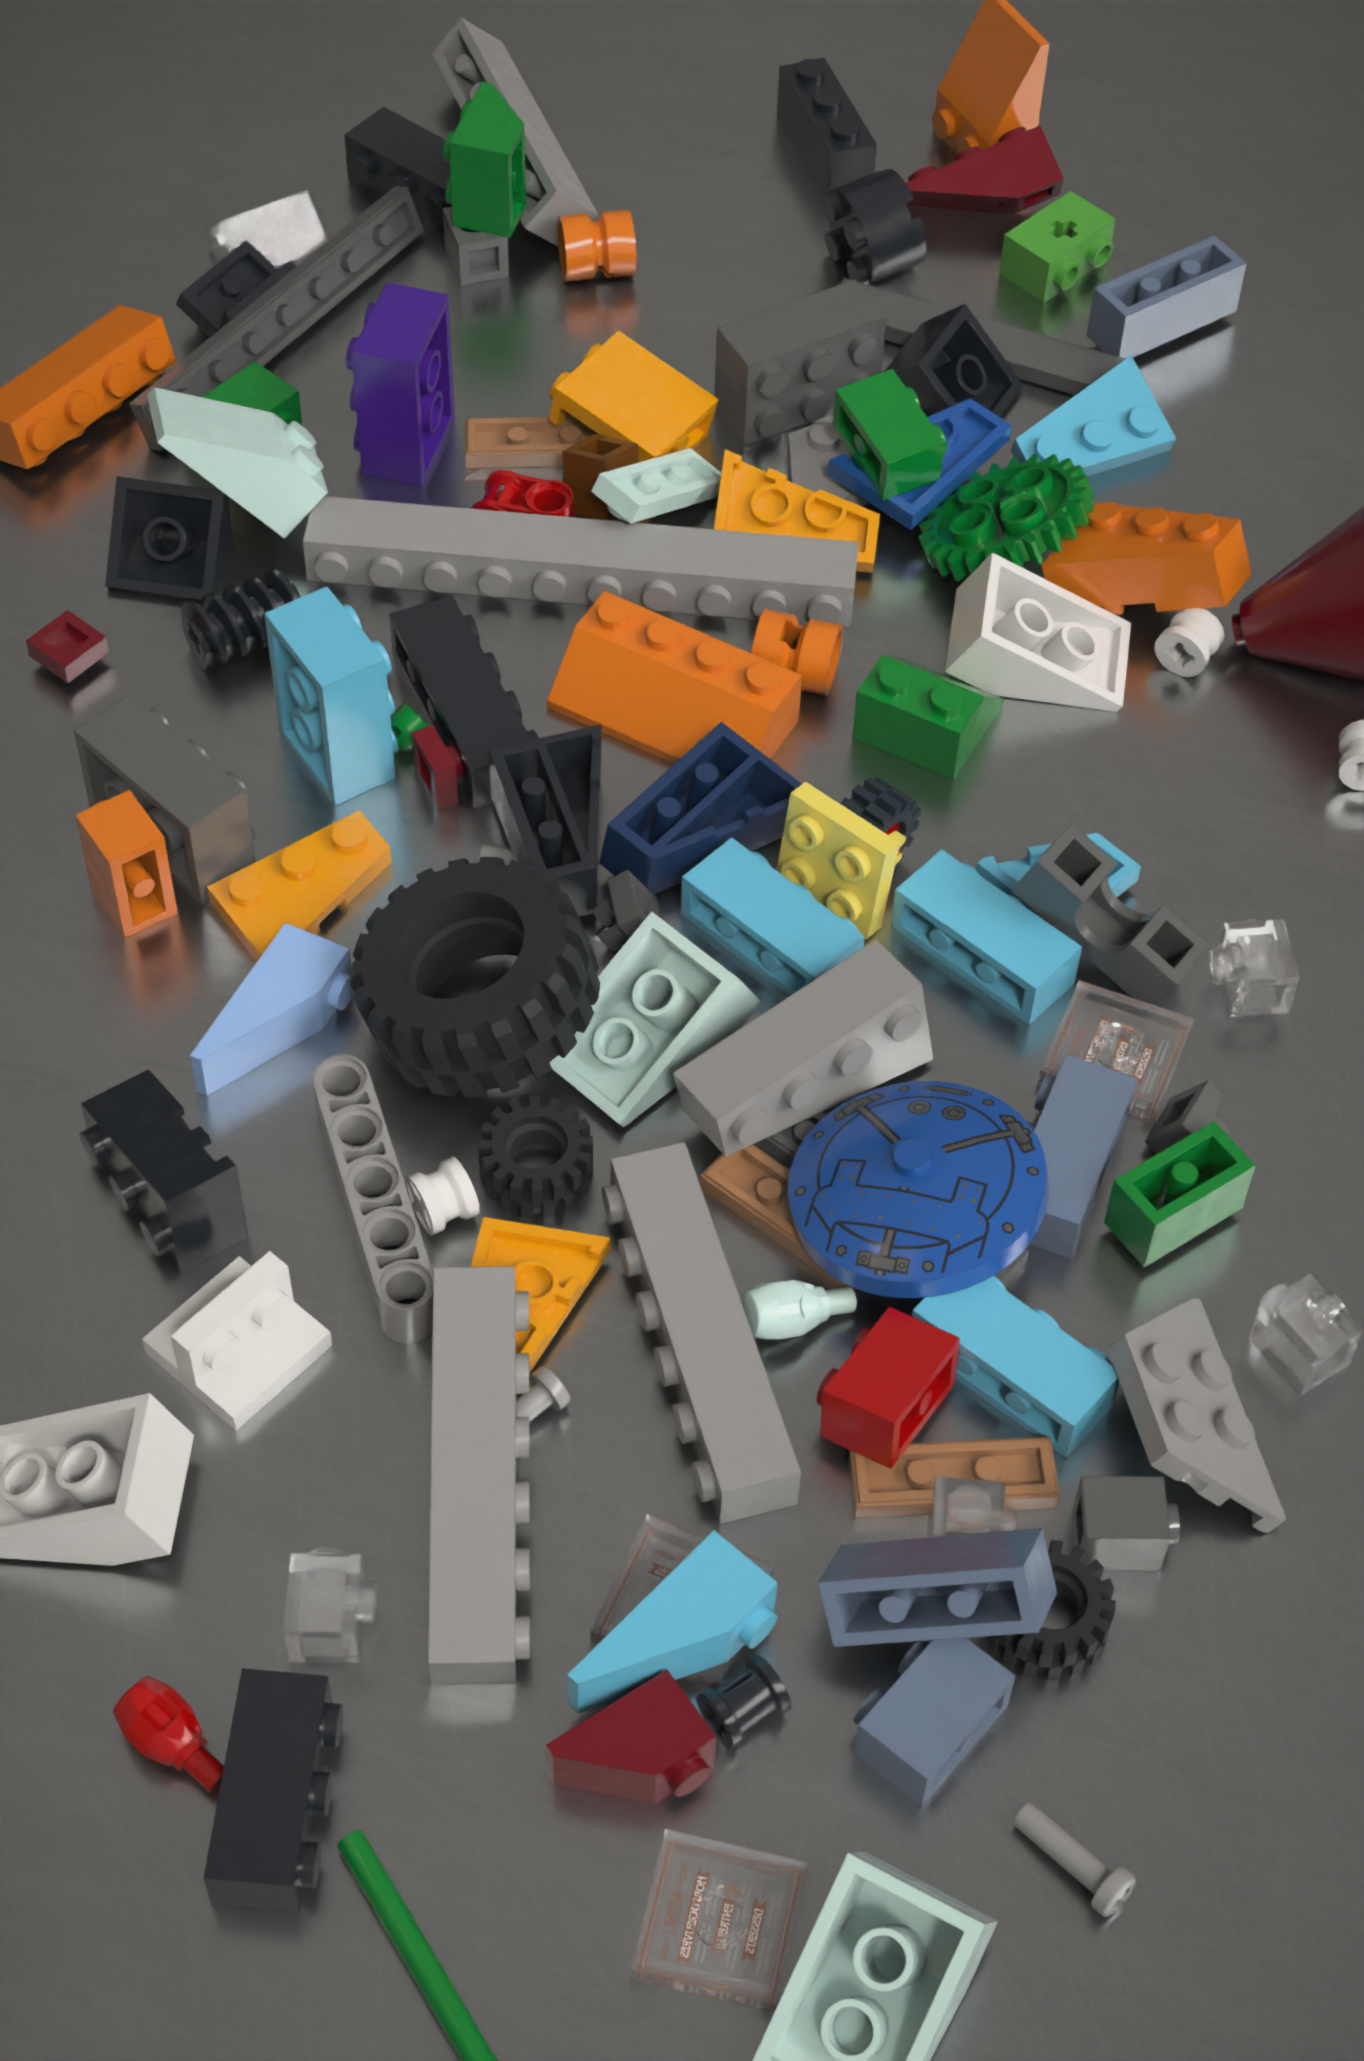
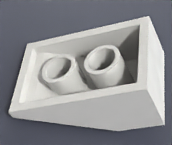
M992 552L956 589L945 672L995 696L1117 712L1123 707L1131 623Z
M150 1393L1 1425L0 1558L115 1566L171 1555L194 1435Z

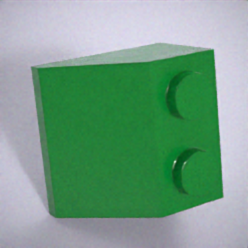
M882 655L857 690L852 738L954 780L1003 707L1004 699L904 658Z

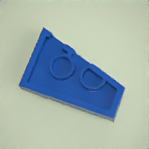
M971 398L927 417L932 424L936 423L942 429L947 443V451L943 455L940 479L884 501L853 457L849 458L846 453L829 460L827 475L912 530L1010 440L1012 425Z

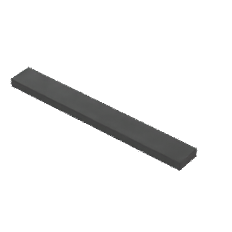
M393 187L129 403L149 449L159 451L165 449L157 443L147 397L154 387L202 397L256 361L261 366H264L424 232L408 187Z

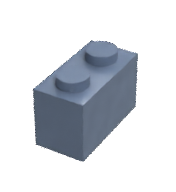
M967 1638L932 1640L931 1642L917 1641L899 1665L898 1672L901 1674L900 1678L887 1692L880 1687L876 1688L862 1703L853 1720L858 1725L853 1754L921 1808L1009 1704L1016 1675Z

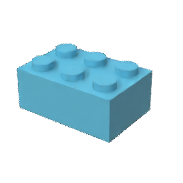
M327 586L264 613L279 733L334 806L394 780L393 754L398 752V744L391 729L390 715L395 713V705L387 683V674L392 672V666L383 645L377 640L370 641L362 631L360 620L354 609L349 604L342 606Z

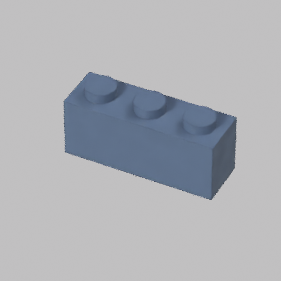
M1213 235L1096 286L1093 291L1086 336L1104 353L1126 359L1129 356H1132V358L1221 319L1237 311L1247 263L1218 237Z
M1067 1054L1057 1077L1045 1075L1034 1106V1110L1042 1113L1037 1124L1028 1123L1037 1135L1043 1148L1047 1166L1049 1194L1044 1219L1029 1245L1072 1259L1128 1119L1138 1078Z
M1043 1528L843 1544L839 1547L818 1581L833 1647L1039 1633L1057 1595Z

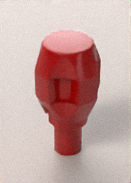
M145 1676L137 1681L113 1708V1715L124 1737L144 1757L169 1767L173 1765L179 1772L185 1769L209 1793L212 1792L221 1783L224 1765L205 1748L208 1741L202 1736L203 1731L191 1705L172 1686L149 1676Z

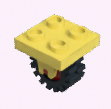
M879 777L866 779L863 787L858 784L852 789L851 799L849 800L845 797L840 804L809 783L804 782L790 793L776 871L792 883L800 884L807 888L815 900L838 917H845L850 920L858 931L865 936V939H868L882 927L895 865L899 864L904 857L901 852L904 847H910L914 839L910 834L917 830L920 821L917 820L921 815V809L918 807L919 804Z

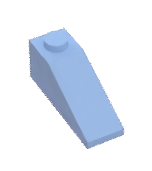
M285 923L190 1054L196 1092L209 1096L323 1030L336 1010H344L353 997L354 990L350 985V949Z

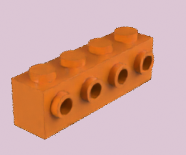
M118 305L0 388V461L27 470L46 461L48 455L62 444L81 436L87 426L105 413L118 409L122 405L123 400L141 387L154 383L159 378V374L177 362L162 316Z

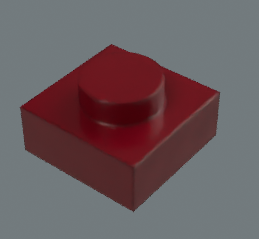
M68 610L26 640L29 656L67 683L109 653L106 636Z
M433 725L412 732L414 769L436 810L457 804V779L463 777V767L457 750L452 744L444 745Z

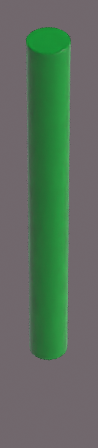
M356 1830L349 1833L339 1841L337 1848L462 2061H498L364 1832Z

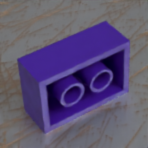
M386 282L377 302H371L367 307L362 332L359 337L351 339L347 349L346 366L348 370H353L354 378L350 395V409L357 413V426L354 433L353 446L355 451L360 452L362 475L423 487L455 419L449 295Z

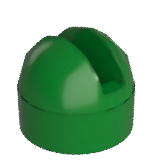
M403 702L390 717L391 729L396 737L398 750L412 752V732L429 727L430 725L406 702Z

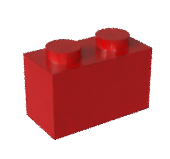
M889 1307L873 1328L866 1326L860 1331L855 1339L849 1358L839 1370L832 1368L823 1378L816 1398L817 1405L822 1407L820 1436L891 1469L956 1384L960 1338Z

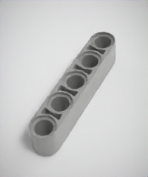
M346 1054L333 1055L319 1063L313 1073V1087L319 1126L380 1326L385 1335L395 1342L403 1344L418 1343L427 1339L433 1333V1270L369 1070L364 1062L357 1057ZM356 1144H365L363 1146H353ZM375 1194H380V1195H382V1196L376 1197V1198H368V1196H370V1195H375ZM387 1246H398V1247H400V1248H398V1249H396V1250H389V1251L382 1250L383 1248H385V1247H387ZM403 1299L419 1300L406 1305L397 1303Z

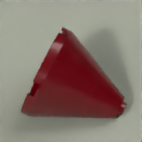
M1364 506L1240 602V613L1232 615L1233 633L1239 647L1247 646L1252 656L1364 681Z

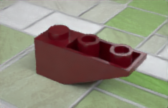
M1041 125L1026 131L1025 127H1018L1002 135L998 139L999 143L983 150L979 146L968 148L957 154L953 158L954 162L937 170L935 166H927L911 174L906 185L914 201L907 203L906 206L1015 214L1059 195L1064 177Z

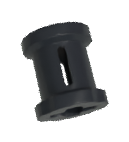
M754 1655L745 1661V1671L716 1690L707 1687L696 1696V1702L703 1719L716 1738L729 1749L742 1740L743 1732L770 1714L774 1713L777 1716H781L791 1710V1701L785 1685L772 1666L759 1655Z

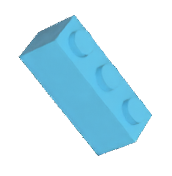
M732 837L682 876L681 915L788 997L864 947L865 936L858 931L850 920L835 915L815 900L807 888L800 884L792 883L772 868L761 854L749 851Z
M941 849L895 889L891 927L1026 1024L1030 1025L1075 984L1082 946L1027 909L1018 898L1007 895L981 877L972 866L967 863H961Z
M995 1276L964 1290L935 1297H925L913 1309L912 1317L960 1338L956 1380L1033 1436L1051 1437L1053 1450L1065 1459L1114 1405L1120 1381L1109 1358L1096 1348L1085 1347L1062 1331L1056 1321L1046 1312L1040 1309H1031L1007 1292L1005 1286Z

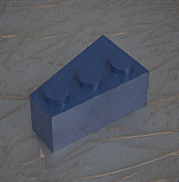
M720 722L608 823L599 864L614 876L629 870L649 891L656 894L681 883L683 875L731 837L749 851L756 850L782 838L790 793L802 785V783L723 722Z

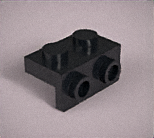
M245 240L180 294L176 306L211 337L296 268L297 265L289 260L277 269L249 241Z

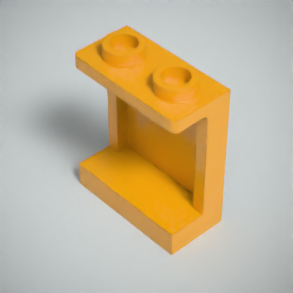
M618 330L603 345L599 343L593 345L585 355L582 363L571 373L565 371L556 379L549 393L552 404L548 421L558 427L572 415L599 435L637 443L639 462L688 448L694 449L709 435L719 399Z

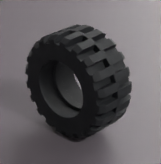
M480 857L479 863H469L468 859L465 858L449 861L448 868L434 872L431 867L417 874L418 881L405 888L401 884L388 895L389 904L384 909L377 907L367 920L365 926L368 934L360 933L353 952L355 961H353L350 968V985L355 992L353 999L390 1066L394 1070L400 1071L403 1078L416 1087L426 1088L428 1085L432 1093L454 1097L456 1091L460 1090L465 1097L473 1098L486 1097L487 1090L499 1088L503 1093L519 1088L518 1081L532 1074L537 1079L550 1071L552 1068L550 1062L558 1055L564 1059L577 1044L576 1032L584 1033L594 1015L591 1005H595L599 998L600 981L597 976L599 966L593 948L567 893L562 892L559 883L546 873L539 871L536 873L534 866L511 860L509 865H505L502 858ZM489 956H518L508 972L489 987L460 998H434L440 986L463 966Z

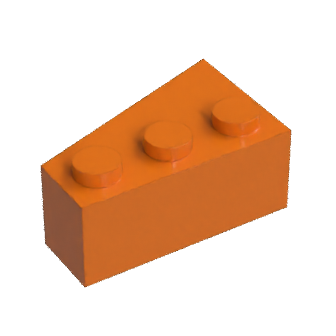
M1096 502L1094 511L1086 514L1089 520L1088 525L1075 527L1078 537L1076 539L1063 540L1060 543L1062 551L1052 552L1041 565L1046 580L1099 607H1104L1105 610L1115 615L1123 614V605L1155 603L1157 612L1226 607L1252 575L1240 519L1219 517L1210 513L1193 514L1167 511L1159 507L1124 506L1114 502Z

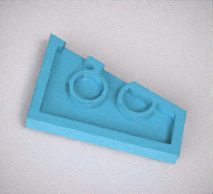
M1129 356L1018 436L1010 451L1014 457L1018 458L1020 464L1025 463L1033 454H1038L1040 462L1052 454H1056L1059 462L1070 458L1074 466H1082L1084 474L1088 477L1172 450L1177 439L1132 356Z

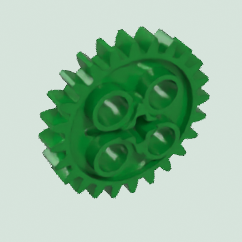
M1033 454L1025 463L1020 464L1018 458L1013 457L1007 467L1000 468L998 464L993 463L989 468V473L985 475L974 472L970 476L971 482L961 484L956 488L953 495H949L939 504L940 507H936L927 515L928 520L920 523L919 526L922 534L919 535V540L931 568H938L940 575L943 577L952 573L955 581L963 579L969 573L972 574L992 552L1022 568L1024 562L1029 560L1041 564L1043 563L1042 554L1044 552L1062 551L1060 541L1076 539L1078 534L1075 527L1088 525L1089 520L1086 514L1094 511L1092 503L1094 495L1082 466H1074L1070 458L1059 462L1056 454H1052L1040 462L1038 454Z

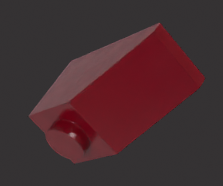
M665 1670L546 1744L547 1775L554 1786L656 1804L673 1792L677 1797L685 1796L697 1789L708 1779L712 1772L711 1768L715 1764L716 1736L670 1672Z

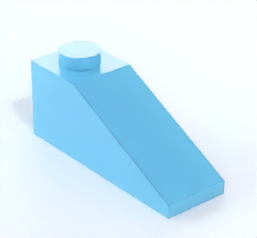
M713 1530L567 1674L568 1705L579 1714L617 1701L665 1670H668L673 1678L677 1680L728 1662L744 1645L750 1649L756 1647L769 1634L777 1621L775 1605L778 1583Z

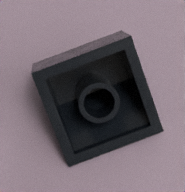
M962 304L921 323L885 369V371L893 369L905 387H911L918 397L920 408L927 417L970 398L1000 417L1023 386L1020 379L966 304Z

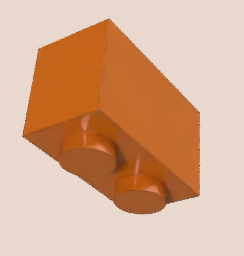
M130 790L108 800L100 801L91 808L75 814L91 892L124 938L130 937L178 914L164 836Z

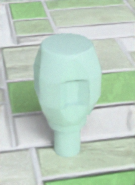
M797 1280L759 1284L743 1293L740 1299L753 1337L765 1340L802 1336L820 1323L826 1322L829 1316L853 1313L857 1306L856 1295L851 1287L824 1290L822 1286H814Z

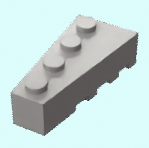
M877 940L873 941L673 1072L683 1111L727 1157L933 1060L922 983Z

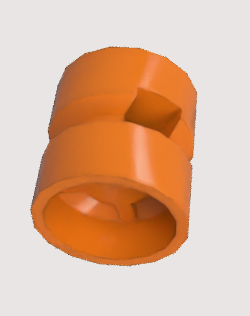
M629 209L601 212L598 221H592L587 213L558 216V247L564 282L594 279L597 270H601L606 278L633 276L636 274V241L632 215Z
M764 609L757 625L751 654L801 674V691L828 696L838 667L843 640V625L812 618L805 625H800L797 615Z

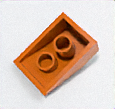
M1007 0L983 1L937 89L936 107L932 116L933 130L938 138L944 140L956 154L974 146H979L981 150L999 143L998 139L1012 129L1025 127L1026 131L1039 124L1050 43Z

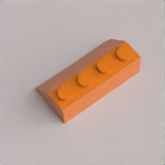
M604 591L574 628L548 696L547 708L589 727L602 724L603 733L672 764H675L720 722H723L771 759L799 722L802 675Z

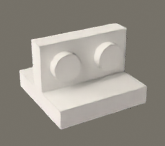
M271 1251L266 1253L252 1266L238 1256L142 1338L145 1353L235 1431L332 1346L331 1332L294 1302L288 1265Z

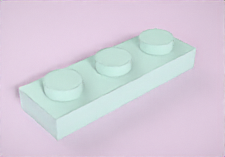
M688 448L600 473L591 492L607 504L611 514L632 524L718 497L721 472L693 449Z

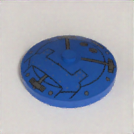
M914 1081L888 1085L863 1093L841 1104L820 1120L807 1134L794 1156L788 1178V1200L793 1225L798 1239L813 1261L828 1274L851 1287L864 1292L895 1298H925L954 1293L979 1284L1002 1271L1019 1257L1032 1242L1044 1219L1049 1194L1045 1155L1041 1143L1029 1123L1011 1106L995 1096L969 1086L940 1081Z

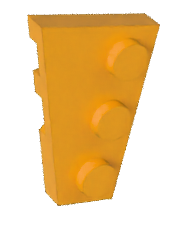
M726 449L724 450L714 524L715 530L859 542L856 571L873 573L880 514L820 489L814 492L787 481V475L771 468H768L766 472L742 462V456Z
M358 810L207 886L209 902L257 962L285 923L317 935L320 932V923L337 906H347L392 863L391 847L363 813Z
M483 1217L470 1267L515 1266L516 1291H529V1331H516V1353H529L531 1372L610 1253L611 1237Z

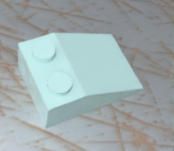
M156 387L147 395L157 443L284 539L328 493L321 471L324 466L317 457L314 448L316 441L299 423L292 421L288 425L272 412Z
M651 911L598 976L600 981L599 998L595 1005H591L594 1015L584 1033L577 1031L575 1034L577 1040L575 1047L564 1059L558 1055L550 1062V1065L561 1077L622 1127H625L676 1087L673 1072L739 1030L762 1002L739 978Z
M865 1851L847 1853L752 2061H930L970 1985L998 1921Z

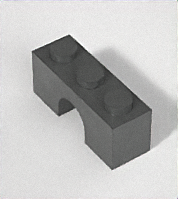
M1071 823L1011 891L1047 923L1082 946L1081 953L1148 1011L1180 982L1210 944L1165 904L1151 914L1139 913L1124 905L1114 895L1108 883V874L1117 865V862Z

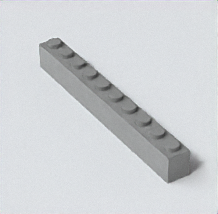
M324 496L310 511L303 538L307 581L593 605L604 591H607L651 611L759 620L763 610L770 609L797 615L800 624H806L812 618L841 624L846 628H851L859 542L645 523L630 524L629 522L329 496Z

